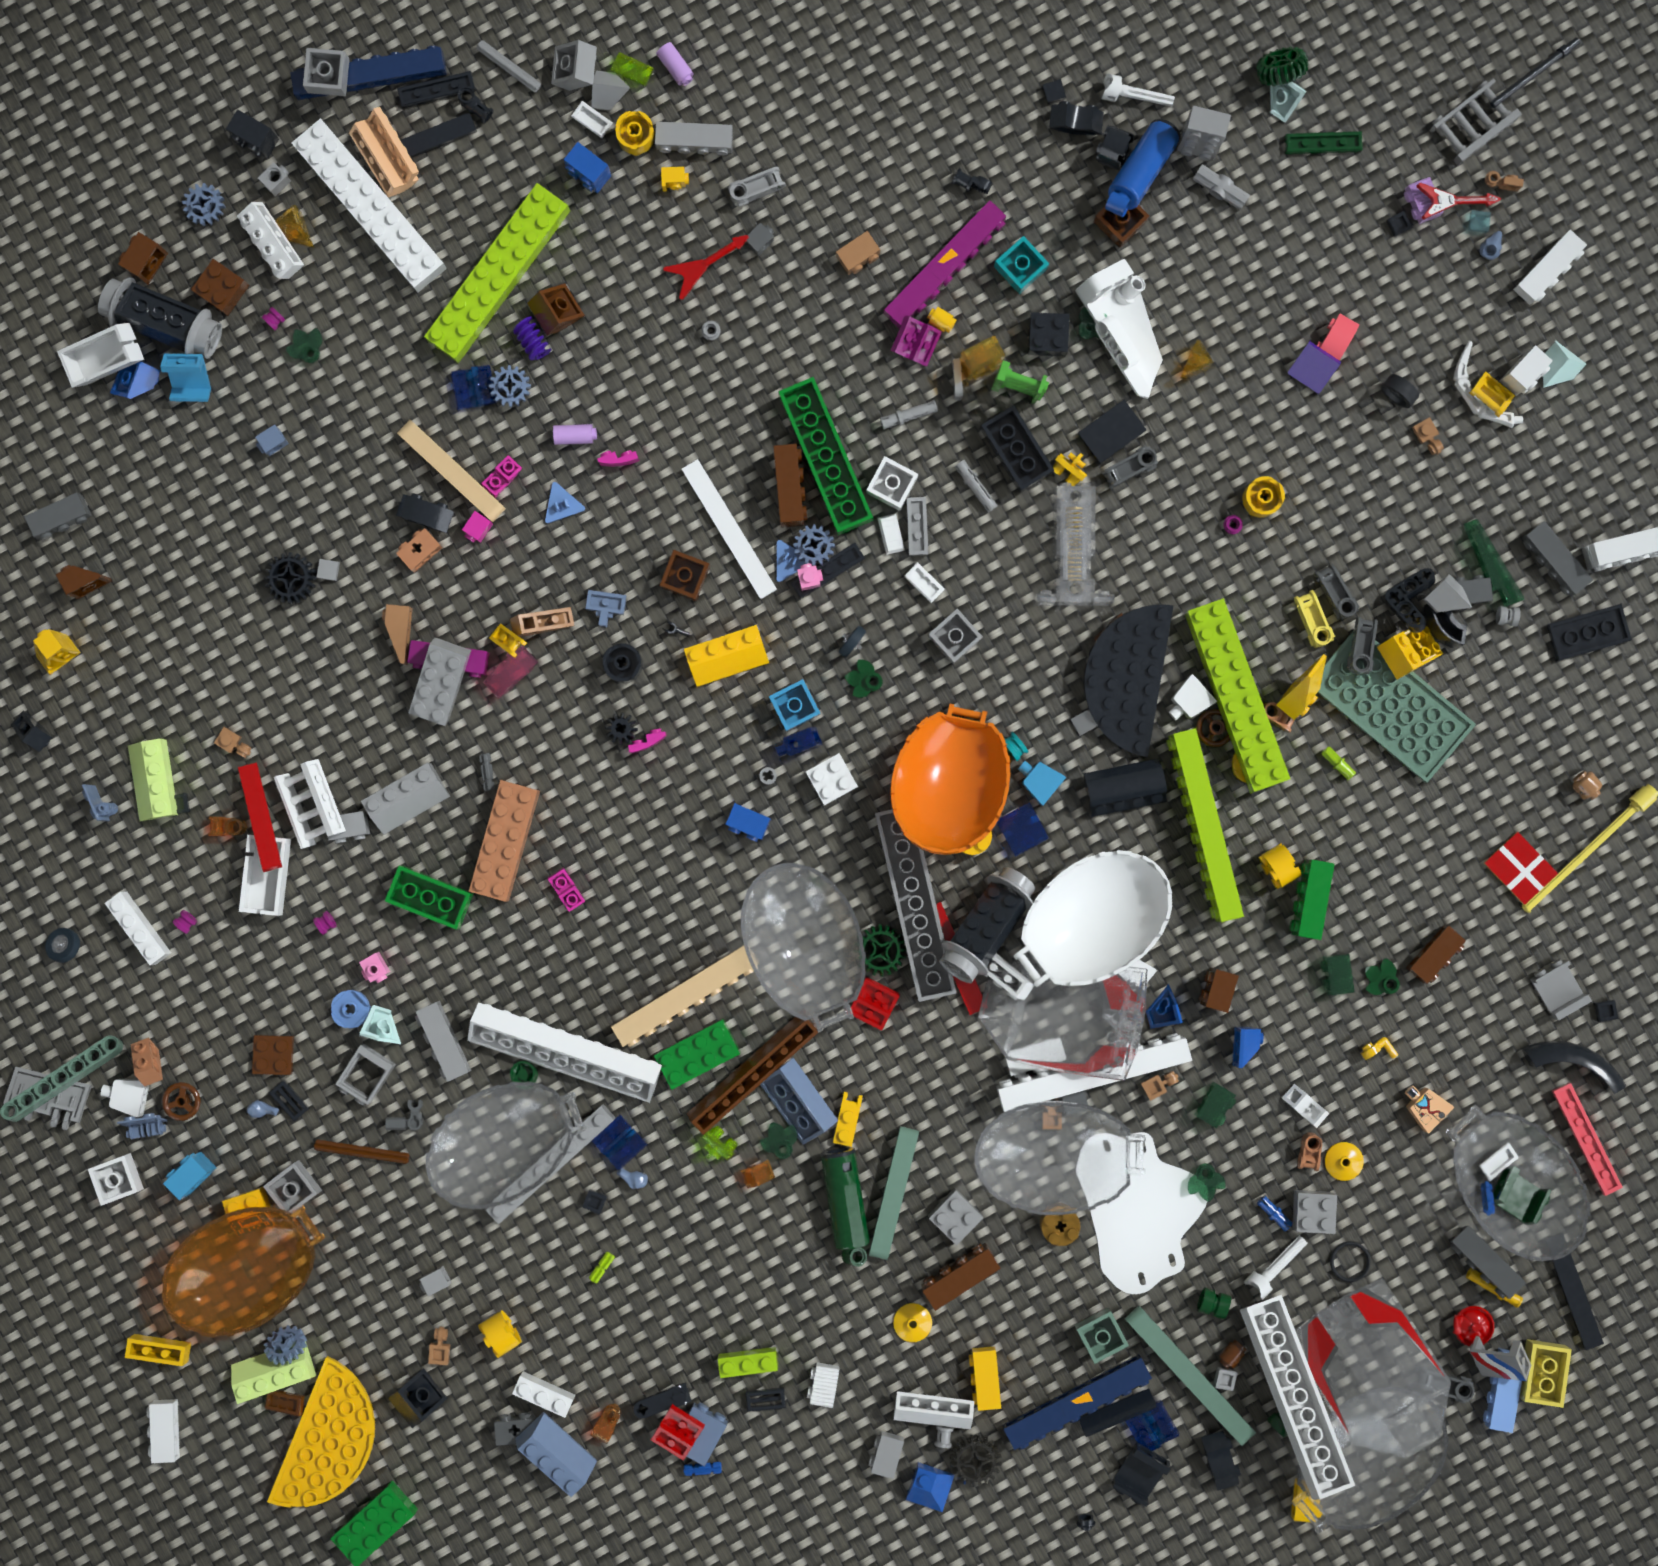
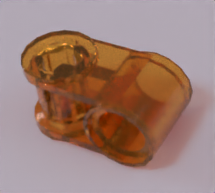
M208 817L210 820L208 836H240L247 830V824L243 819ZM235 822L239 824V830L237 832L233 830V824Z
M609 1404L605 1407L590 1436L608 1444L621 1415V1409L618 1405ZM610 1412L614 1413L612 1418L609 1417Z

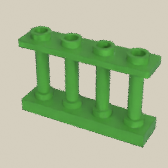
M1003 360L991 390L999 392L1000 388L1007 387L1033 396L1032 404H1035L1037 400L1040 401L1044 393H1046L1049 384L1046 381L1047 376L1043 375L1039 381L1018 374L1009 368L1010 362Z

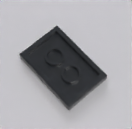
M1124 399L1078 432V435L1098 463L1101 464L1147 430Z

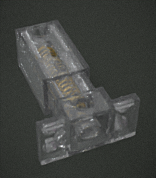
M1060 483V486H1057L1053 492V560H1057V578L1053 582V594L1049 590L1040 591L1034 597V606H1111L1114 603V594H1109V591H1098L1095 594V579H1091V560L1095 556L1096 486H1091V483H1080L1079 486H1071V483ZM1070 496H1076L1078 501H1073ZM1070 587H1075L1078 594L1071 593Z

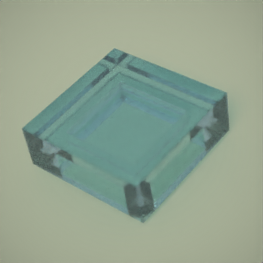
M1472 210L1470 212L1468 231L1487 233L1489 231L1491 212Z

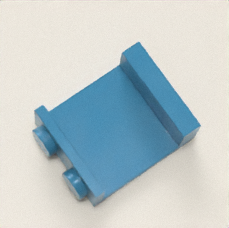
M164 354L160 367L162 372H168L172 386L169 400L208 402L211 385L203 354Z

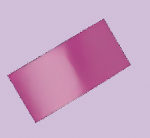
M631 450L622 453L620 458L617 457L615 451L612 453L611 451H606L600 454V458H597L600 465L611 467L629 465L640 461L636 451L632 452Z
M508 455L495 467V471L481 483V486L496 498L519 474L522 467Z
M661 729L650 730V734H646L647 742L644 743L643 739L632 741L633 745H628L629 753L632 754L651 748L667 736L666 732H662Z
M564 867L548 877V881L569 912L585 902Z

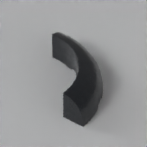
M1547 1041L1521 1048L1529 1066L1537 1068L1553 1062L1575 1063L1592 1072L1608 1093L1616 1094L1626 1087L1620 1074L1605 1058L1582 1045L1565 1041Z

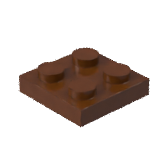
M254 1035L252 1074L292 1075L294 1036Z

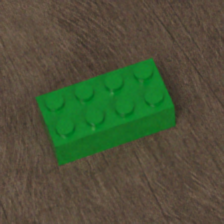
M1304 859V863L1300 864L1302 876L1301 881H1298L1296 886L1298 898L1293 904L1295 915L1294 920L1291 919L1289 930L1292 931L1291 935L1322 940L1335 863Z
M399 865L385 902L457 930L462 925L474 893L406 866Z
M723 1018L656 1053L654 1057L657 1063L662 1065L661 1071L671 1090L736 1057L741 1051Z
M392 1480L341 1526L330 1539L354 1566H359L415 1515L418 1508Z

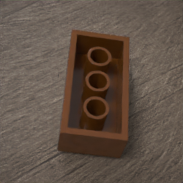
M797 444L773 446L781 528L804 526V521L807 520L806 506H802V502L806 501L805 488L800 487V483L804 482L803 468H799L798 465L802 463L801 449H797Z
M986 1243L975 1245L971 1249L972 1252L967 1255L964 1253L958 1256L954 1264L950 1266L946 1264L939 1269L940 1273L935 1276L931 1274L923 1280L924 1283L921 1284L922 1291L935 1311L1001 1269L997 1259Z

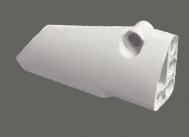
M1123 259L1089 277L1075 292L1095 321V330L1136 395L1148 399L1163 359L1141 292L1146 287L1145 282L1141 277L1133 276L1134 272L1127 261Z

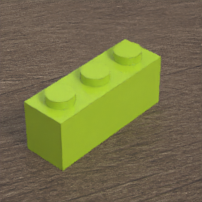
M776 1347L719 1354L720 1378L778 1371Z

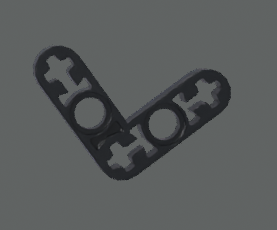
M1430 568L1421 569L1389 589L1385 594L1388 607L1413 633L1422 632L1426 625L1424 616L1410 602V599L1434 585L1436 581L1435 573ZM1408 585L1415 586V589L1412 591L1405 590ZM1392 596L1395 597V598H1398V602H1399L1398 604H1397V601H1396L1395 599H1393V598L1391 599ZM1404 607L1411 609L1406 614L1401 613L1400 610ZM1412 617L1417 623L1420 622V624H1413Z

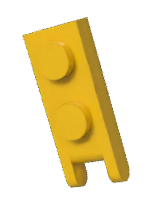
M501 623L489 637L491 641L514 658L517 656L515 653L517 648L521 644L523 646L527 644V642Z
M844 1092L833 1143L852 1147L863 1096L859 1095L857 1102L846 1100L848 1092Z

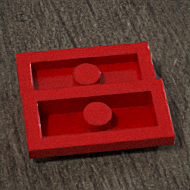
M866 977L848 1014L882 1031L900 993Z
M672 1404L653 1434L651 1441L684 1461L694 1442L704 1429L705 1424Z

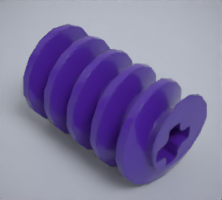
M530 316L521 320L514 327L513 333L517 335V340L521 341V346L525 348V353L529 354V359L534 361L547 356L551 352V348L545 350L548 342L541 343L544 336L537 337L540 329L533 330L536 323L529 324L532 320Z

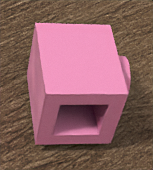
M811 563L801 565V569H798L797 572L802 591L820 587V581H823L821 569L817 570L816 565L812 566Z
M380 952L359 962L363 969L361 971L366 981L369 980L370 983L376 981L378 984L387 979L386 974L390 973Z

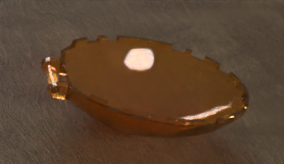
M304 1205L291 1213L271 1207H251L222 1215L198 1228L172 1254L162 1278L163 1292L161 1294L164 1306L168 1314L179 1326L187 1331L192 1330L200 1333V1336L215 1338L216 1336L227 1335V1337H230L245 1331L246 1333L258 1328L287 1308L299 1295L313 1269L315 1260L314 1245L321 1242L325 1235L318 1231L305 1212L306 1208ZM297 1216H299V1218L302 1220V1222L304 1223V1225L306 1226V1228L309 1230V1232H310L311 1235L313 1236L312 1239H310V1237H309L308 1233L306 1232L305 1228L302 1226V1224H301V1223L299 1222V1220L296 1218Z

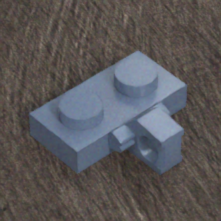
M588 590L585 609L596 611V616H600L599 627L607 628L608 619L613 618L614 614L624 615L627 596Z

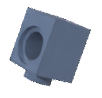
M276 425L271 426L255 437L258 441L256 443L258 449L262 454L265 452L269 456L289 444Z

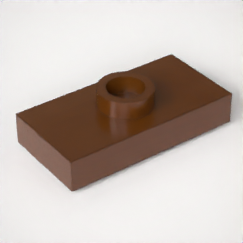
M276 1390L267 1394L265 1409L302 1416L305 1396Z

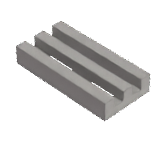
M958 358L952 361L955 400L963 398L961 360Z

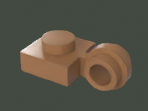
M1491 171L1485 176V183L1489 187L1499 186V189L1518 192L1523 187L1524 179H1520L1516 175H1507L1501 178L1498 172Z
M1430 417L1412 427L1421 444L1426 441L1429 442L1427 447L1432 455L1441 453L1444 447L1439 439H1433L1439 432Z
M226 727L222 729L214 744L229 753H233L234 749L237 748L236 753L244 758L251 754L250 750L252 748L243 742L240 745L238 744L242 737Z
M1171 1071L1164 1075L1165 1079L1162 1081L1157 1074L1141 1082L1151 1101L1167 1092L1164 1087L1165 1084L1171 1086L1179 1082V1076L1174 1071Z
M442 1326L435 1329L434 1340H438V1343L430 1344L428 1364H449L450 1344H443V1341L447 1340L448 1329Z

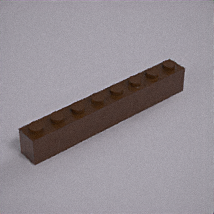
M801 1011L687 1113L691 1123L704 1135L819 1033L816 1026Z

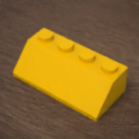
M757 625L684 649L697 687L769 663Z

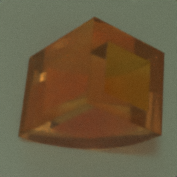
M769 1160L741 1170L747 1188L757 1187L775 1178Z

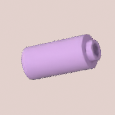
M671 42L666 43L657 51L656 55L678 85L686 86L693 80L694 73Z
M592 424L554 425V444H592L593 440L597 439V430L593 428Z

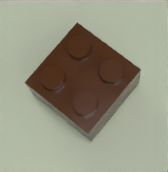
M1139 205L1132 210H1128L1124 217H1120L1104 207L1095 216L1093 222L1121 248L1148 221L1150 216Z
M138 232L137 235L131 238L127 251L121 254L118 265L132 276L149 285L168 252L158 243Z
M212 259L191 290L219 311L229 316L250 285L218 261Z
M673 550L660 587L697 602L710 569V564Z
M1210 967V971H1206L1204 976L1205 988L1201 989L1198 1000L1201 1001L1200 1004L1228 1013L1239 976Z

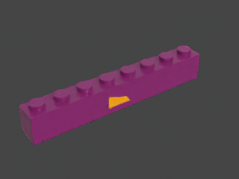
M989 200L884 309V315L900 329L906 315L913 317L916 313L920 314L927 306L925 303L929 299L934 300L940 293L939 289L943 285L946 287L953 280L952 275L956 271L960 273L966 266L965 262L969 258L973 259L979 253L978 248L982 244L987 245L993 238L991 235L995 231L999 232L1005 226L1006 215Z

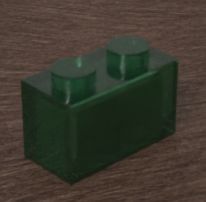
M1350 954L1323 956L1321 970L1325 972L1326 980H1323L1325 992L1327 991L1328 995L1354 993Z
M1213 1082L1194 1115L1215 1128L1222 1126L1227 1117L1225 1116L1227 1110H1231L1236 1102V1099H1234L1236 1095Z

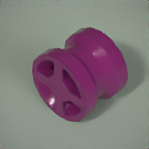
M273 307L269 309L267 314L262 316L275 331L278 329V325L285 321Z
M182 910L180 916L172 922L179 930L188 934L190 927L196 925L198 921L189 912Z
M325 911L321 917L313 919L315 926L322 935H325L330 928L334 929L337 927L335 920L328 911Z

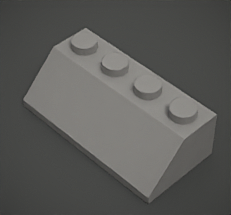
M426 763L361 802L372 821L385 835L449 798L450 795L432 763Z

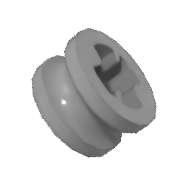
M770 767L763 768L759 774L760 780L764 784H772L777 778L775 770ZM769 771H772L773 774L771 775L774 776L773 779H768L767 781H765L763 779L765 777L763 776V773H768Z

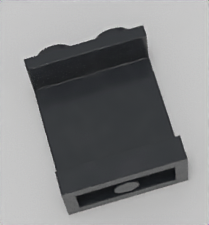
M1136 1442L1115 1474L1113 1487L1119 1494H1126L1136 1504H1143L1147 1507L1149 1504L1148 1497L1163 1474L1167 1475L1171 1470L1170 1461Z

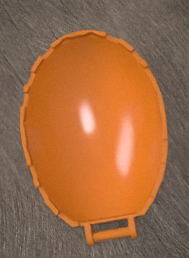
M949 704L947 715L938 712L929 718L926 717L916 726L912 734H909L898 755L891 781L892 809L896 822L903 834L911 843L922 850L943 855L956 854L968 850L981 842L992 831L1005 806L1010 782V756H1008L1007 744L1002 732L1000 733L993 723H985L987 711L978 712L954 707L955 704ZM955 714V715H960V716H964V717L974 718V719L980 720V722H979V721H974V720L965 719V718L955 717V716H952V715Z

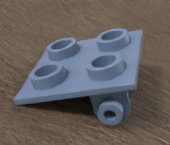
M83 784L84 790L82 794L85 800L90 803L92 817L97 821H110L109 816L117 813L118 806L115 803L102 802L95 785Z
M149 1113L144 1114L143 1118L125 1117L123 1118L124 1121L117 1122L119 1125L129 1127V1130L126 1131V1137L132 1140L146 1137V1132L148 1137L162 1135L163 1132H166V1125H163V1122H167V1119L161 1118L160 1115Z

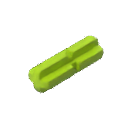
M606 1252L598 1263L599 1265L595 1267L589 1276V1279L594 1283H598L605 1273V1269L607 1270L615 1256L610 1252Z

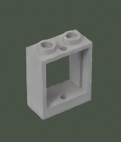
M362 1044L335 1085L339 1086L338 1090L346 1095L350 1093L356 1097L354 1100L359 1104L369 1105L396 1064L369 1046ZM361 1056H364L385 1070L369 1096L346 1082Z

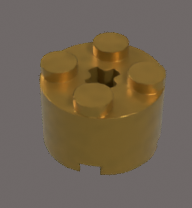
M1054 1204L1047 1207L1040 1218V1229L1044 1237L1051 1244L1066 1246L1078 1238L1080 1221L1070 1207L1063 1204ZM1058 1221L1064 1224L1061 1229L1055 1227L1058 1225Z

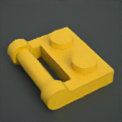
M1486 371L1469 392L1470 395L1476 396L1491 408L1498 418L1515 397L1512 392Z

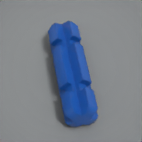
M1485 1181V1183L1480 1185L1483 1212L1490 1216L1495 1213L1492 1184Z
M721 1462L706 1463L705 1467L699 1463L693 1466L692 1464L684 1465L685 1476H692V1474L707 1475L711 1474V1472L713 1474H720L722 1471Z

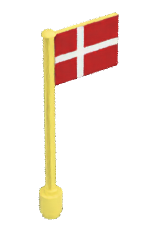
M1650 784L1642 786L1629 798L1630 806L1559 873L1519 832H1516L1484 864L1522 903L1523 910L1531 913V910L1627 819L1635 812H1644L1657 800L1658 791Z

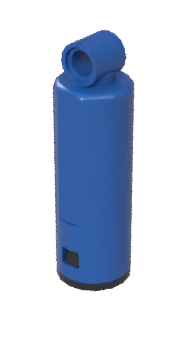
M1155 119L1151 122L1111 183L1108 190L1109 199L1105 206L1106 210L1124 217L1128 210H1132L1139 205L1181 139V134L1174 124L1164 119Z

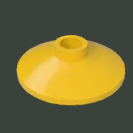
M1336 1143L1329 1148L1325 1155V1167L1328 1173L1337 1180L1348 1181L1354 1179L1363 1168V1155L1351 1143ZM1344 1159H1348L1349 1161L1348 1165L1346 1166L1342 1164Z
M909 1303L898 1309L894 1316L893 1324L895 1332L901 1339L907 1342H918L929 1334L932 1327V1319L925 1307L920 1304ZM915 1321L917 1325L910 1327L909 1323Z

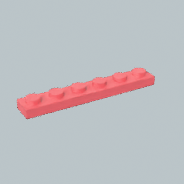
M1568 1082L1552 1090L1602 1194L1607 1196L1623 1188L1572 1084Z

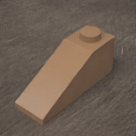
M386 604V609H383L382 619L385 620V626L400 663L408 665L413 608L410 606Z
M571 607L520 614L510 619L512 632L519 637L575 626Z

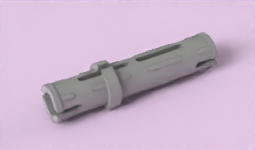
M932 400L928 403L903 411L897 410L896 413L881 417L880 422L883 430L898 424L901 426L910 420L938 412L935 400Z
M965 460L958 463L955 468L964 479L965 485L967 484L987 512H991L998 505L981 484L976 472L974 473Z

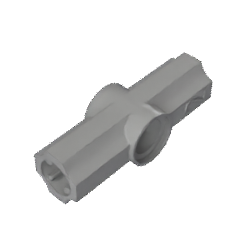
M1203 164L1193 178L1194 181L1207 188L1212 196L1219 200L1227 201L1239 210L1242 209L1250 197L1248 193L1235 186L1229 177L1223 174L1218 175Z

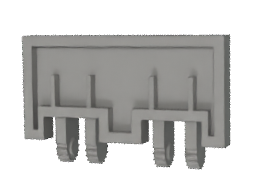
M15 1067L3 1104L48 1074ZM59 1077V1083H63L65 1079ZM76 1082L24 1118L30 1121L34 1112L50 1116L52 1109L55 1108L50 1126L56 1127L61 1112L66 1111L62 1129L67 1130L71 1121L80 1123L92 1086ZM46 1085V1086L43 1087V1089H42L43 1095L46 1094V1093H48V1091H49V1086H48V1085ZM31 1096L28 1097V1098L26 1099V1101H25V1102H29L28 1105H30V1104L32 1103V1097H31Z

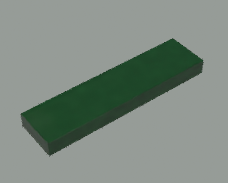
M1362 131L1285 134V154L1362 152L1363 150Z

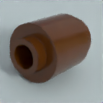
M1234 1339L1220 1353L1219 1357L1222 1359L1219 1362L1228 1369L1230 1367L1235 1368L1245 1356L1244 1352L1247 1349Z

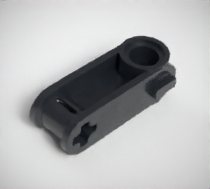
M686 1382L640 1400L634 1406V1414L638 1418L643 1419L668 1410L672 1404L679 1407L691 1402ZM643 1405L644 1407L647 1406L648 1409L641 1411L640 1407Z

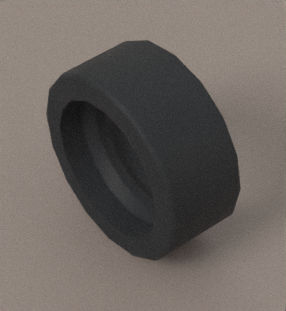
M1396 374L1389 375L1381 386L1383 393L1392 402L1403 408H1411L1419 398V392L1414 385Z

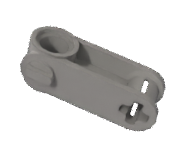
M773 167L743 180L730 183L728 190L732 203L735 206L741 207L753 200L784 188L786 184L782 182L779 167ZM737 190H742L744 195L737 197L734 193Z

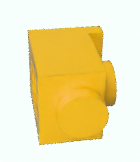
M661 167L663 191H667V188L680 190L681 187L689 185V173H685L684 167Z

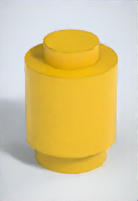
M940 307L932 308L927 317L930 319V325L942 332L946 331L948 333L951 332L957 321L953 318V315Z

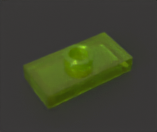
M621 52L618 53L611 67V71L645 87L654 70L653 67Z

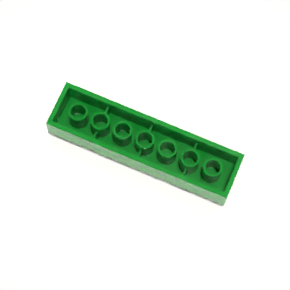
M814 377L778 391L781 403L837 535L873 521L872 513Z

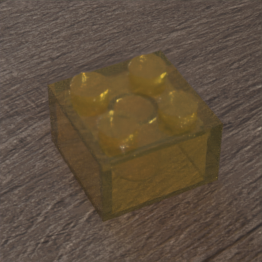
M994 335L961 352L959 358L969 380L974 378L976 381L985 376V372L998 370L1005 358V353Z

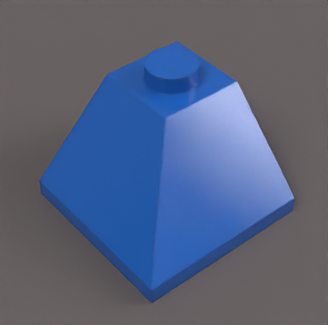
M138 362L119 370L110 394L131 399L147 392L158 383L160 370L143 362Z
M1235 1026L1232 1065L1237 1068H1243L1260 1049V1044H1263L1264 1039L1261 1029Z
M918 1462L906 1500L943 1512L955 1475Z

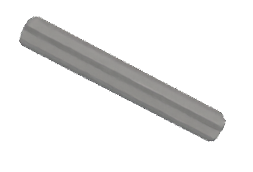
M484 40L477 44L476 49L530 90L537 92L540 89L541 83Z

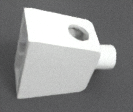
M1192 674L1171 698L1176 706L1168 713L1174 720H1177L1183 714L1190 719L1216 703L1217 700Z
M116 1079L113 1082V1086H102L101 1096L110 1098V1108L134 1117H140L144 1115L149 1085L144 1086L138 1079Z

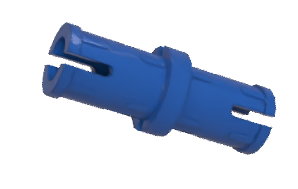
M1266 1195L1261 1197L1262 1201L1258 1200L1257 1205L1268 1214L1270 1220H1274L1284 1232L1289 1229L1288 1226L1291 1227L1293 1222Z

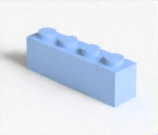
M1498 1348V1352L1509 1353L1510 1351ZM1490 1377L1492 1385L1491 1391L1487 1393L1488 1408L1484 1412L1483 1421L1489 1429L1513 1433L1522 1381Z

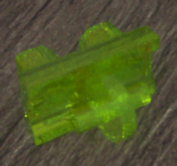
M718 1125L710 1131L708 1130L702 1136L707 1142L704 1148L709 1152L705 1157L709 1159L713 1156L718 1160L722 1155L728 1160L735 1154L733 1151L738 1143L732 1138H729L725 1143L721 1142L719 1138L723 1135L724 1131Z

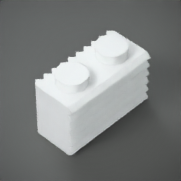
M817 1362L816 1368L812 1367L810 1379H814L813 1386L808 1387L807 1393L810 1404L833 1408L839 1366Z

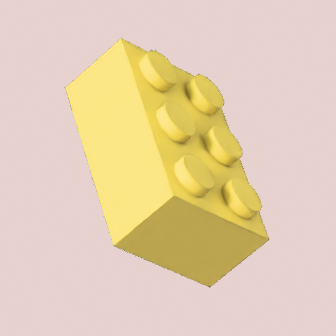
M1526 1339L1525 1352L1532 1366L1527 1381H1522L1519 1398L1524 1402L1564 1408L1572 1349L1562 1344Z

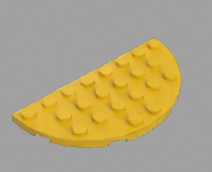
M329 1356L325 1358L268 1498V1503L283 1507H309L324 1503L346 1490L360 1475L370 1457L375 1438V1417L370 1398L364 1386L353 1372Z

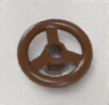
M1210 709L1199 717L1196 724L1197 734L1204 744L1211 747H1220L1228 743L1230 737L1227 733L1222 740L1212 741L1215 735H1220L1227 729L1221 720H1213L1211 715L1222 716L1220 710ZM1205 719L1209 724L1210 731L1207 738L1202 732V724ZM1214 724L1218 725V731L1213 730Z
M185 1082L172 1084L166 1089L162 1097L163 1110L170 1118L177 1121H185L192 1118L198 1112L201 1102L196 1088ZM180 1088L179 1095L175 1101L168 1103L170 1093ZM186 1089L189 1090L194 1096V1107L191 1105L192 1097L190 1094L186 1093ZM180 1098L184 1099V1104L180 1103ZM178 1106L182 1109L185 1108L189 1113L177 1115L170 1109Z

